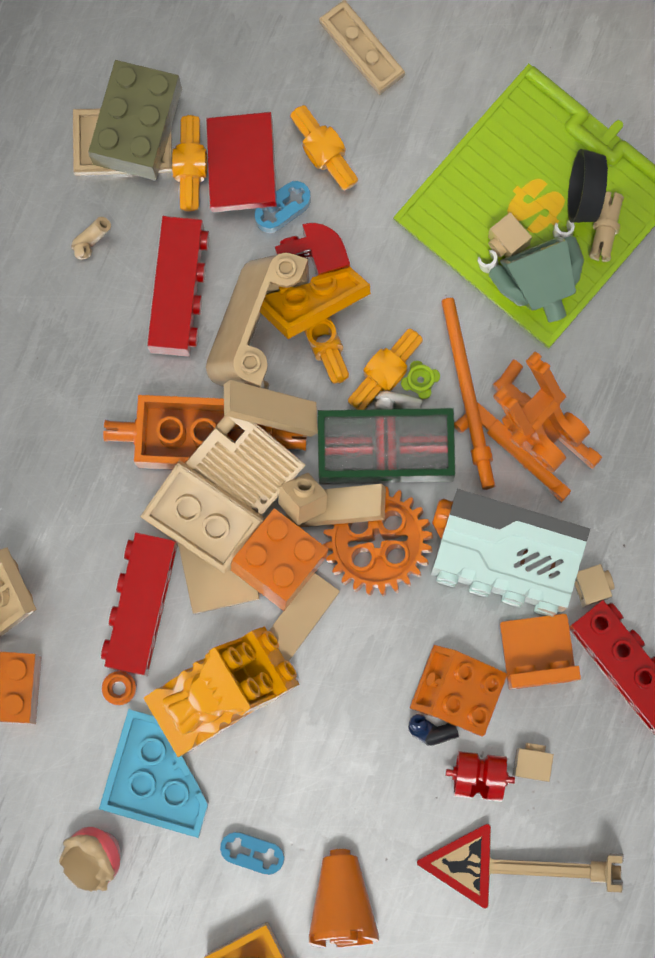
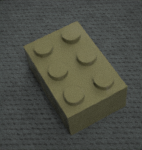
M119 60L114 61L88 151L93 165L157 180L182 92L179 75Z

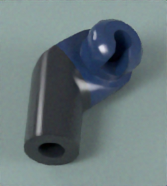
M416 714L409 720L408 729L411 735L427 746H434L459 738L457 727L450 723L437 727L421 714Z

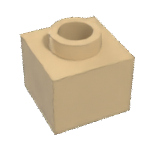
M510 212L490 228L488 235L490 241L488 244L496 252L497 256L501 258L504 255L507 258L526 249L530 245L532 236Z
M305 473L280 485L278 504L297 525H300L326 512L328 494L309 473Z
M601 564L578 571L574 584L582 608L611 598V590L615 589L609 570L603 571Z
M526 743L525 749H516L512 776L550 782L554 754L545 753L546 746Z

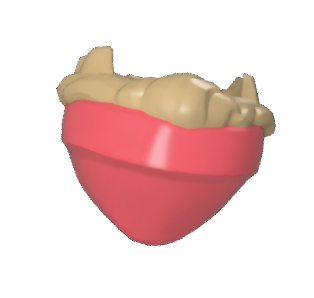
M84 827L63 841L64 850L60 856L59 864L64 868L63 873L77 888L91 892L93 890L106 891L108 883L115 878L119 871L121 856L119 843L111 833L95 827Z

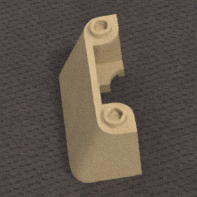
M282 253L251 260L244 265L207 359L206 371L212 382L224 387L226 382L233 380L269 389V383L264 381L268 367L267 358L261 350L250 346L261 317L259 311L265 295L278 292L279 286L288 288L308 284V259L291 253Z

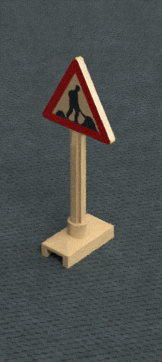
M490 824L479 827L417 861L418 866L484 909L489 906L491 874L591 879V882L606 883L607 892L622 893L623 882H613V880H621V866L613 865V863H623L624 854L610 853L607 861H591V864L492 859L490 857Z

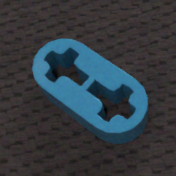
M292 181L276 191V207L256 208L255 221L258 228L266 233H274L305 212L311 203L308 186L299 181ZM294 191L296 194L303 193L302 203L298 204L296 201H293L287 206L284 205L290 201V192ZM277 209H281L275 214L276 222L262 221L264 219V211L268 210V212L273 213Z
M241 832L230 833L221 842V855L232 864L268 875L279 871L284 864L283 850L272 842ZM236 838H240L242 840L241 846L251 849L250 855L239 853L234 858L230 856L231 850L226 848L227 843H233ZM268 849L275 850L274 856L279 858L278 864H271L269 868L263 867L264 861L262 859L253 857L255 851L267 853Z

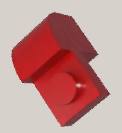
M302 224L304 238L299 239L298 236H291L281 240L280 245L275 246L276 255L291 253L306 259L311 258L317 276L350 267V261L342 239L333 229L323 224Z

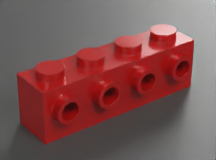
M162 216L147 344L150 353L190 357L191 347H197L199 330L193 327L194 317L201 314L202 295H197L198 282L204 283L206 263H201L202 250L208 251L209 231L204 230L201 219Z
M136 532L134 540H128L124 559L129 560L126 573H120L116 592L121 593L118 607H112L109 617V626L113 627L111 639H105L101 651V659L105 660L104 667L148 677L178 548L176 541Z
M602 600L571 624L569 630L652 734L655 735V656L650 658L642 648L645 646V643L639 634L633 629L628 631L622 624L621 620L624 617L613 603L610 602L607 605Z

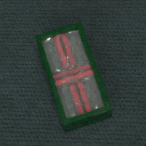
M454 408L318 410L319 484L453 482L455 478Z

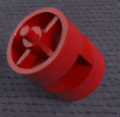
M458 751L456 766H453V770L446 769V776H452V780H454V796L473 798L478 793L485 800L502 802L505 786L508 783H515V777L509 776L507 772L506 756L487 755L485 759H480L478 753Z

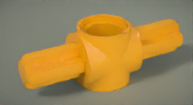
M305 105L294 109L290 114V118L305 137L302 147L312 164L317 169H328L342 190L345 191L352 188L358 182V178L343 158L346 148L339 135L331 126H320Z
M193 115L181 118L180 144L176 145L172 152L173 178L180 182V209L188 212L198 210L199 183L203 182L204 178H207V150L200 144V119Z
M328 317L306 329L304 332L316 360L323 362L330 381L333 384L343 383L344 380L349 378V372L341 356L343 345L332 319ZM322 335L331 336L326 342H316Z
M407 329L390 350L381 348L365 366L363 375L366 378L348 398V403L355 410H365L380 391H392L406 374L408 369L405 362L423 342L422 337L416 331Z

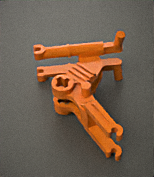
M533 352L526 360V363L541 388L533 398L525 392L522 393L512 384L523 369V366L513 359L502 376L492 384L497 391L493 397L506 414L502 418V422L496 419L478 402L477 405L482 426L488 430L487 434L522 464L525 470L527 469L549 488L550 493L562 503L571 490L551 473L555 472L566 460L564 453L554 444L557 439L591 469L601 461L602 456L594 449L588 448L582 443L590 434L587 426L570 412H566L563 415L560 404L566 398V395L561 391L550 370L551 366L541 360L542 356L539 353ZM466 413L454 422V428L459 433H463L469 428Z

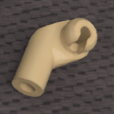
M98 217L87 229L73 239L71 249L74 250V255L77 259H87L92 255L90 247L94 246L111 228V223L107 218Z

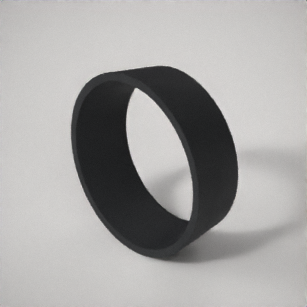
M580 149L576 154L568 189V218L571 223L596 222L600 217L605 200L608 177L607 159L603 154Z

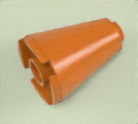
M349 849L330 850V856L323 858L309 931V944L312 946L326 947V940H330V943L336 944L337 947L363 946L373 944V941H379V933L357 856L351 855Z

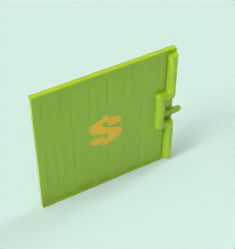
M528 63L397 212L393 220L549 349L655 227V164L627 141L617 136L623 128L622 121L616 120L608 129L592 116L583 105L535 66ZM580 149L603 154L606 156L608 166L606 192H611L612 202L614 192L624 197L618 219L620 230L614 237L611 259L608 262H602L603 256H601V253L599 261L589 256L595 236L594 222L574 223L575 228L572 236L577 239L584 257L580 281L575 285V294L561 299L567 316L558 321L548 322L543 307L531 310L526 306H518L501 294L489 277V273H485L480 269L478 257L481 258L484 264L493 262L489 254V250L492 249L488 244L490 241L488 238L490 228L510 212L532 236L530 245L524 250L554 239L553 230L555 223L558 224L560 231L568 232L566 226L569 220L567 206L568 189L576 154ZM504 255L501 258L497 256L499 262L498 266H502L500 260L505 259Z

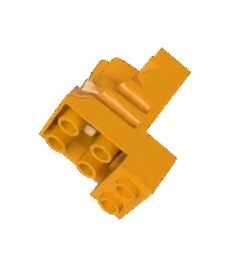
M265 626L252 630L241 638L212 648L205 655L204 659L193 663V667L182 671L177 677L143 698L178 757L196 749L255 710L270 704L300 685L296 679L297 674L293 665L284 659L278 649V640L272 632L267 631Z

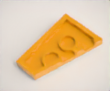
M351 267L312 277L308 284L288 288L279 286L278 292L265 295L259 312L287 339H290L370 295V284Z

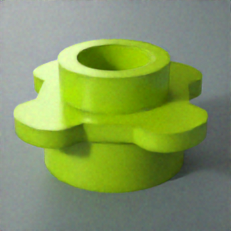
M413 361L410 364V371L407 377L401 381V386L405 391L411 390L417 393L420 399H428L432 394L431 388L434 383L440 380V373L436 369L423 365L421 361ZM419 377L424 379L422 383L417 381Z

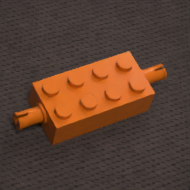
M138 395L137 419H135V422L105 420L104 442H134V463L138 468L173 470L179 460L185 463L223 419L224 399ZM235 424L227 436L235 442L245 430ZM258 424L286 449L306 451L307 436Z

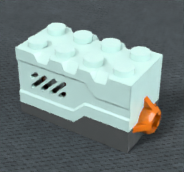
M458 488L453 501L444 498L439 500L432 522L441 539L431 571V575L437 576L436 582L450 587H456L458 582L470 586V593L483 597H488L493 592L502 595L501 602L516 607H521V604L526 602L535 605L534 612L554 617V614L557 613L561 614L568 608L590 528Z

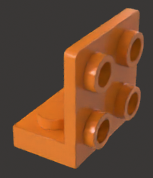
M566 614L554 615V617L542 616L503 621L500 623L509 690L581 680L579 666L574 664L568 616Z
M433 645L410 709L441 719L483 737L507 674L459 651Z

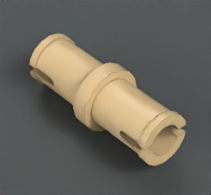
M606 192L600 217L594 222L595 236L589 255L594 260L599 261L600 253L603 256L602 262H608L611 259L614 237L620 230L618 219L624 197L619 193L614 192L612 202L611 192Z

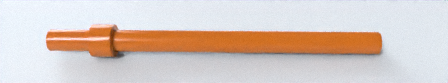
M446 298L441 302L473 449L470 452L473 465H477L482 489L488 490L495 487L490 464L493 461L490 446H486L454 298Z

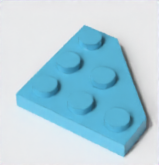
M128 709L99 809L199 838L209 804L184 757L176 755L154 716Z

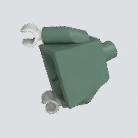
M569 220L566 224L568 232L560 231L558 224L555 223L553 230L554 239L500 260L502 266H498V257L493 250H489V254L493 259V262L490 264H484L481 258L478 257L480 269L485 273H489V277L501 294L518 306H526L531 310L543 307L548 322L558 321L567 316L561 299L576 293L575 285L580 281L584 257L577 239L572 236L575 225Z

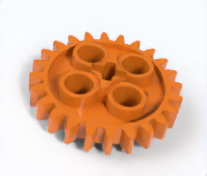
M386 487L385 520L368 521L367 530L361 534H355L351 531L353 523L331 524L334 526L333 529L323 531L326 537L332 539V541L323 544L328 548V551H333L332 554L326 557V561L328 563H338L332 572L334 575L345 573L341 580L344 585L354 580L353 590L355 592H358L364 585L366 586L368 596L373 594L375 588H379L383 597L386 595V590L389 586L393 588L396 594L399 593L398 583L401 581L410 587L411 582L408 577L410 574L417 577L422 576L417 566L418 564L428 566L429 562L422 554L431 553L433 549L432 546L425 544L424 541L432 539L433 534L432 532L423 531V529L430 525L429 519L418 520L424 511L422 507L411 509L414 504L412 497L402 502V492L400 490L391 497L389 489ZM390 516H398L402 519V524L396 530H388L384 527L386 519ZM380 534L383 540L386 541L381 542L380 548H375L371 542L375 541V535ZM401 536L408 537L406 541L392 540ZM351 541L368 542L355 545L354 547L348 546V543ZM396 548L406 552L403 561L397 564L387 560L389 552ZM367 552L371 554L372 558L367 566L358 567L354 565V559L359 553Z

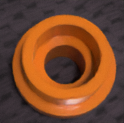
M123 671L110 673L102 683L103 696L109 703L114 705L129 703L136 693V683L133 677ZM117 682H123L126 687L125 692L121 695L115 694L113 690Z

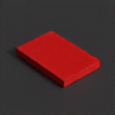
M271 112L206 118L211 212L276 207L277 195Z

